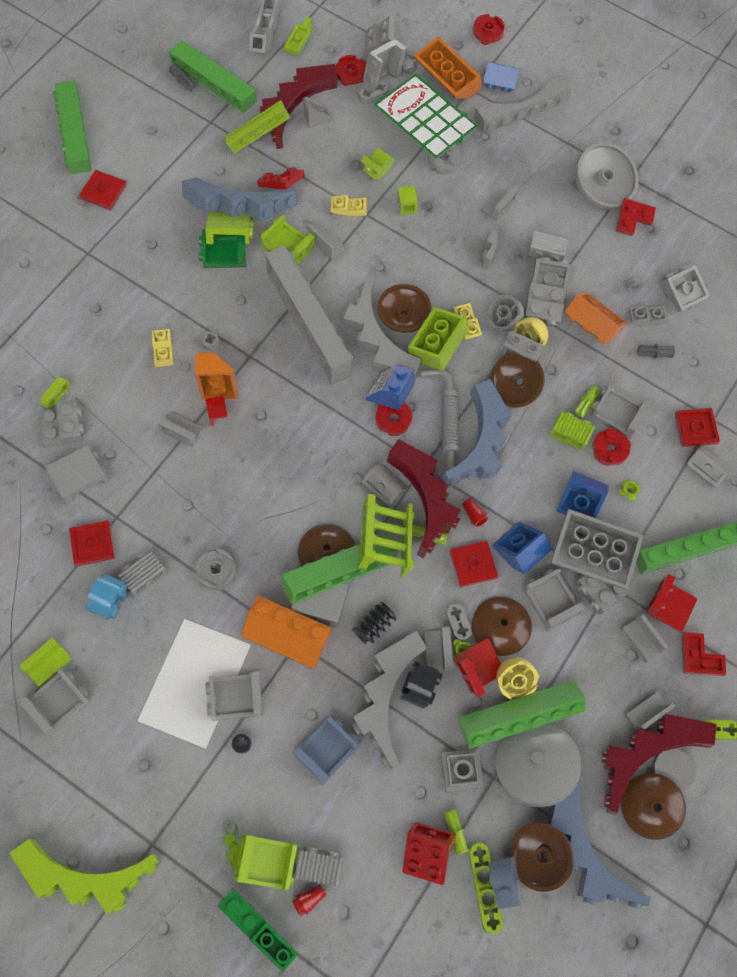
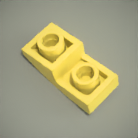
M348 195L332 196L331 213L346 216H366L367 199L366 197L349 199Z
M471 303L453 307V313L464 316L467 319L469 331L464 340L482 336L478 319L474 317Z
M170 329L153 330L152 345L155 367L174 365Z

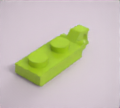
M306 16L302 24H296L284 45L285 52L295 56L300 55L313 31L312 18Z

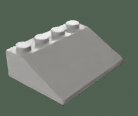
M568 509L562 520L551 563L628 590L644 535Z

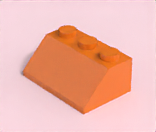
M588 292L577 294L565 310L570 320L579 322L583 330L588 333L592 332L596 335L595 338L603 344L612 342L628 324Z
M195 353V377L201 399L205 400L224 396V399H239L234 370L215 353Z

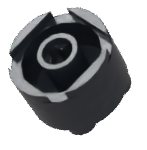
M415 660L412 664L415 668L413 672L409 671L401 691L403 695L400 696V699L424 709L433 703L436 695L433 690L436 685L440 684L443 674L439 673L438 669Z

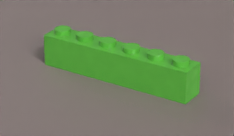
M181 40L168 51L171 64L176 63L188 76L242 113H245L257 102L256 90L251 85L246 84L239 77L234 76L227 69L218 65L214 60L209 59L202 52L194 49L192 45Z
M75 80L55 83L56 91H53L55 101H58L55 107L57 114H60V117H57L59 127L62 128L59 132L61 140L64 141L62 149L63 153L66 154V157H64L65 166L70 169L71 174L90 172L92 168L79 92Z
M737 522L640 550L636 561L640 574L643 575L736 547Z
M384 534V535H382V536H376V537H380V538H384V539H389V540H391V538L388 536V534ZM360 543L349 549H342L336 554L324 556L316 562L307 563L298 569L285 572L281 577V588L291 605L391 564L373 561L369 563L367 569L358 568ZM375 544L373 546L375 553L398 557L399 550Z
M575 680L460 716V731L469 749L479 747L585 712V696Z

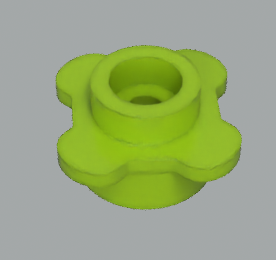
M625 480L623 481L622 489L618 493L620 496L627 497L630 501H635L636 494L640 492L641 488L635 482Z
M459 639L454 640L452 657L461 653L460 649L464 651L471 647L472 644L470 642H461Z

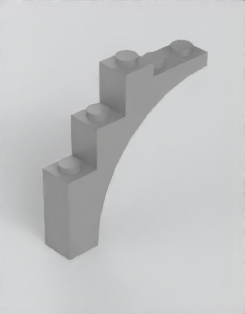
M261 0L258 18L253 31L250 33L249 51L266 53L272 49L273 32L276 31L277 13L281 12V0Z
M368 276L366 282L361 284L360 297H356L354 305L349 304L348 309L343 311L341 319L344 320V328L358 332L356 341H359L358 349L373 353L371 362L374 363L373 370L382 372L395 365L414 369L415 383L421 359L397 347L385 336L378 326L371 304L375 278Z
M417 631L374 656L375 662H373L376 671L378 673L382 672L383 675L364 685L363 690L365 692L362 695L368 704L372 703V705L353 716L352 720L354 722L351 724L357 735L361 734L362 737L371 734L370 742L375 749L379 748L382 753L380 756L381 761L386 768L389 766L391 770L398 767L400 763L393 750L389 735V703L393 689L402 673L427 650Z

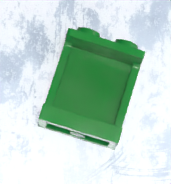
M202 229V236H199V246L202 247V251H199V261L203 262L204 269L246 267L244 235L219 234L215 235L214 244H206V229Z

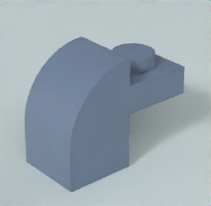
M514 856L490 861V883L494 889L497 908L520 906L516 883L519 877Z

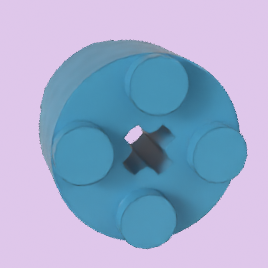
M102 573L103 578H97L87 598L90 599L89 605L85 603V610L107 620L110 618L115 619L120 610L117 607L120 601H125L129 590H127L125 585L126 582Z

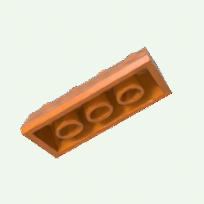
M439 36L414 55V58L456 99H469L481 89V76Z
M257 595L248 613L241 637L315 670L331 635V628Z

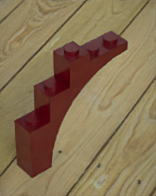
M335 64L296 68V76H293L294 82L279 83L277 97L262 99V106H259L260 113L281 100L290 116L295 108L303 102L304 97L310 98L320 92L336 89L337 73ZM287 120L271 132L272 142L276 143L277 149L283 148V132Z
M398 439L389 451L386 462L398 469L411 482L423 504L425 534L417 555L424 559L427 552L431 554L434 550L436 538L440 539L444 532L449 534L452 527L456 529L461 520L458 517L461 510L446 502L449 493H447L449 484L434 477L438 471L435 468L438 460Z
M665 714L661 719H658L657 731L660 734L637 729L634 735H630L629 747H632V750L609 745L606 750L602 751L601 757L604 769L612 770V773H608L607 785L610 786L609 794L605 795L604 807H607V813L618 814L622 795L629 780L647 760L661 752L680 747H713L715 745L717 724Z

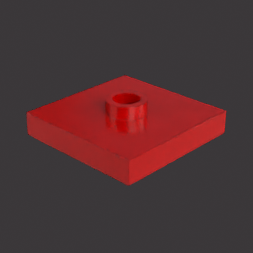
M95 169L79 197L92 204L112 210L127 183L125 180Z
M712 408L675 412L682 447L720 443Z
M109 520L69 528L75 567L115 559Z
M488 541L450 549L449 552L460 588L498 579V573Z

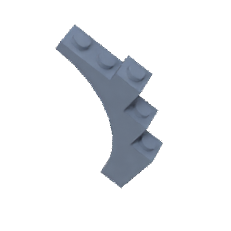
M197 177L182 181L183 198L204 213L221 209L231 217L247 213L256 220L262 221L272 218L275 212L297 206V189L293 187L276 191L249 192L214 186Z
M491 379L475 384L470 393L478 415V437L471 454L459 465L446 471L442 476L441 481L451 484V486L458 484L462 479H471L478 475L480 480L484 478L491 479L498 474L497 472L501 467L495 454L503 449V445L507 440L500 429L507 426V422L512 415Z
M578 782L574 791L566 799L551 805L548 824L562 831L571 844L574 855L573 870L580 872L582 868L577 896L584 897L583 902L597 905V902H604L605 895H607L606 899L618 903H620V899L628 901V906L641 909L642 905L649 906L650 896L637 892L619 881L595 854L586 836L582 821L580 805L582 783Z

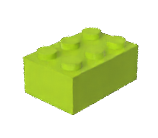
M434 307L409 344V354L420 358L421 364L443 372L469 331L466 317Z

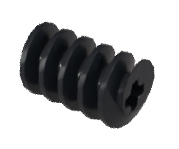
M380 602L381 605L376 604L375 610L369 611L370 616H364V622H358L359 628L353 627L352 629L354 634L366 645L368 641L373 644L375 643L372 638L373 636L380 638L378 630L385 632L384 624L389 627L391 626L389 619L397 620L393 611L383 602Z

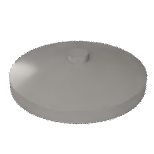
M600 142L589 146L578 157L575 165V180L578 189L584 198L596 207L608 210L620 208L622 200L624 198L631 200L637 191L639 178L636 165L630 155L615 144Z
M545 724L505 737L497 748L495 766L499 782L504 790L520 803L534 807H547L557 804L566 799L579 782L581 775L579 750L566 732L552 724Z

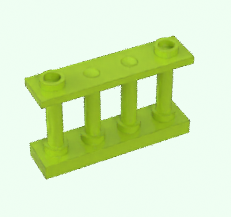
M368 493L362 505L358 568L367 569L370 562L378 561L400 566L401 577L405 578L408 571L412 570L414 560L411 559L412 523L415 517V513L412 512L413 504L409 503L404 512L378 506L375 503L376 495ZM375 514L402 519V527L379 522L375 519ZM379 529L402 535V543L376 537L374 530ZM375 544L401 550V558L375 553L373 546Z

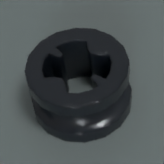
M238 734L232 740V748L237 753H247L251 748V739L245 734ZM240 738H244L245 742L247 741V745L243 747V750H239V746L236 747V742H240Z

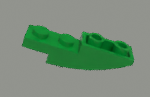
M234 888L219 902L217 907L278 969L284 972L298 955L295 949Z

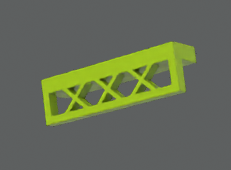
M280 100L226 135L225 142L235 154L291 117Z

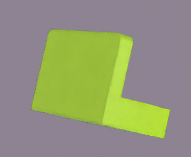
M50 638L20 664L19 667L41 687L57 673L59 668L62 669L69 663L72 658L55 639Z

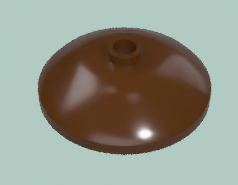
M398 284L388 288L380 296L377 307L378 315L384 325L396 332H414L421 328L429 316L431 302L427 294L420 288L409 284Z
M515 352L500 358L490 374V379L506 406L512 408H521L533 403L540 396L545 383L544 371L540 363ZM521 378L523 382L518 385L517 380Z
M331 524L318 525L308 530L301 538L298 546V560L302 567L307 563L316 562L324 556L336 554L342 549L354 547L355 543L351 535L339 526ZM325 546H329L331 549L329 551H325L323 548Z
M490 598L484 601L474 613L472 632L475 640L478 643L488 638L497 656H509L519 652L525 647L531 636L532 624L528 612L520 603L511 598ZM501 620H505L507 626H503Z
M647 773L635 777L627 784L621 799V811L625 822L636 834L651 840H661L672 836L680 829L686 815V803L681 790L672 780L660 774ZM658 803L660 805L659 811H654V804Z
M544 822L530 823L519 829L511 841L509 857L514 856L519 880L528 888L539 892H549L561 887L569 879L574 865L573 850L567 837L555 826ZM544 851L549 854L548 859L543 856Z

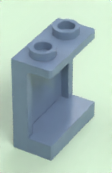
M329 716L306 742L293 752V755L323 785L359 747L356 743L358 741L357 737L350 731L346 733L342 729L343 724L336 717L332 719Z

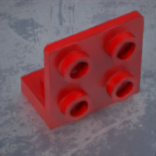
M668 574L661 580L645 613L682 632L698 599L673 584L676 577Z
M485 638L453 657L470 693L477 697L486 694L483 686L497 679L496 674L501 665L490 640Z
M415 822L407 833L402 872L429 882L444 885L449 851L456 841V833Z

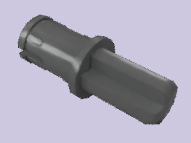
M176 63L172 64L169 67V72L176 77L179 84H182L187 90L193 91L195 84L188 77V74L181 70Z
M655 344V346L640 345L638 346L637 353L639 356L673 358L675 347L659 346L658 344Z

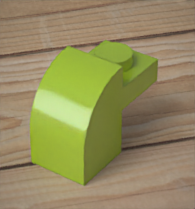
M377 147L371 158L364 155L361 159V162L365 164L363 171L375 180H379L389 171L395 159Z

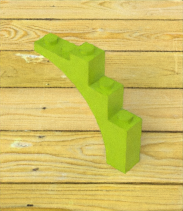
M27 839L9 853L37 898L46 897L48 899L59 891L57 887H60L72 906L79 904L83 906L93 898L91 894H94L106 914L112 912L116 914L126 906L125 901L129 899L125 890L127 889L129 892L140 883L138 880L145 874L148 877L158 869L157 864L161 862L156 854H152L138 864L121 871L106 874H88L72 870L58 863L46 854L34 839Z

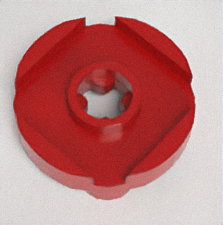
M483 14L476 18L473 25V34L483 45L497 42L503 38L505 24L498 16L489 17L490 14Z
M355 55L341 57L335 65L337 79L341 81V84L348 86L363 83L366 62L362 58L361 60L356 58Z
M404 402L400 410L379 405L375 416V422L379 430L388 433L390 436H399L406 433L413 419L412 411L406 402ZM392 414L398 416L397 421L389 419V417H391Z
M608 428L595 437L592 443L593 455L598 462L605 466L620 465L630 454L631 442L621 432ZM608 444L613 445L616 451H609Z

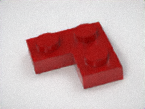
M291 167L279 175L265 173L263 177L257 180L258 187L288 189L305 177L304 170Z
M624 198L621 203L616 232L632 236L635 232L636 222L651 226L654 221L656 207Z
M682 633L684 674L726 675L725 655L705 653L703 633Z

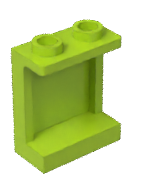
M225 212L208 213L205 227L206 244H214L215 234L244 235L245 244H249L250 238L253 239L254 220H251V216L247 213L231 217Z
M284 215L275 219L272 225L267 230H264L260 236L262 248L270 252L285 246L287 251H291L296 265L316 247L315 236L311 233L305 236L286 222Z
M242 834L233 881L289 891L295 876L294 872H292L293 866L297 862L299 855L297 844Z

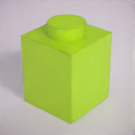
M415 186L398 187L397 201L400 215L417 213L418 200Z

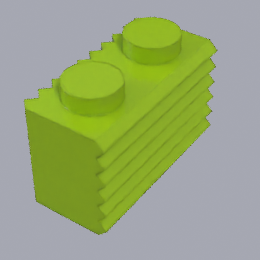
M560 411L549 436L583 451L595 427L587 420H580L569 412Z

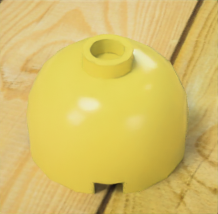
M527 317L517 322V328L513 330L515 333L544 346L546 345L549 333L547 326L542 320L535 317Z
M513 657L505 660L499 666L496 678L502 694L512 699L532 694L537 689L539 675L535 667L528 660Z

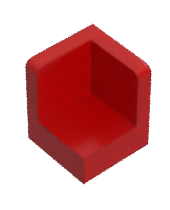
M224 396L205 399L210 426H214V420L228 417Z

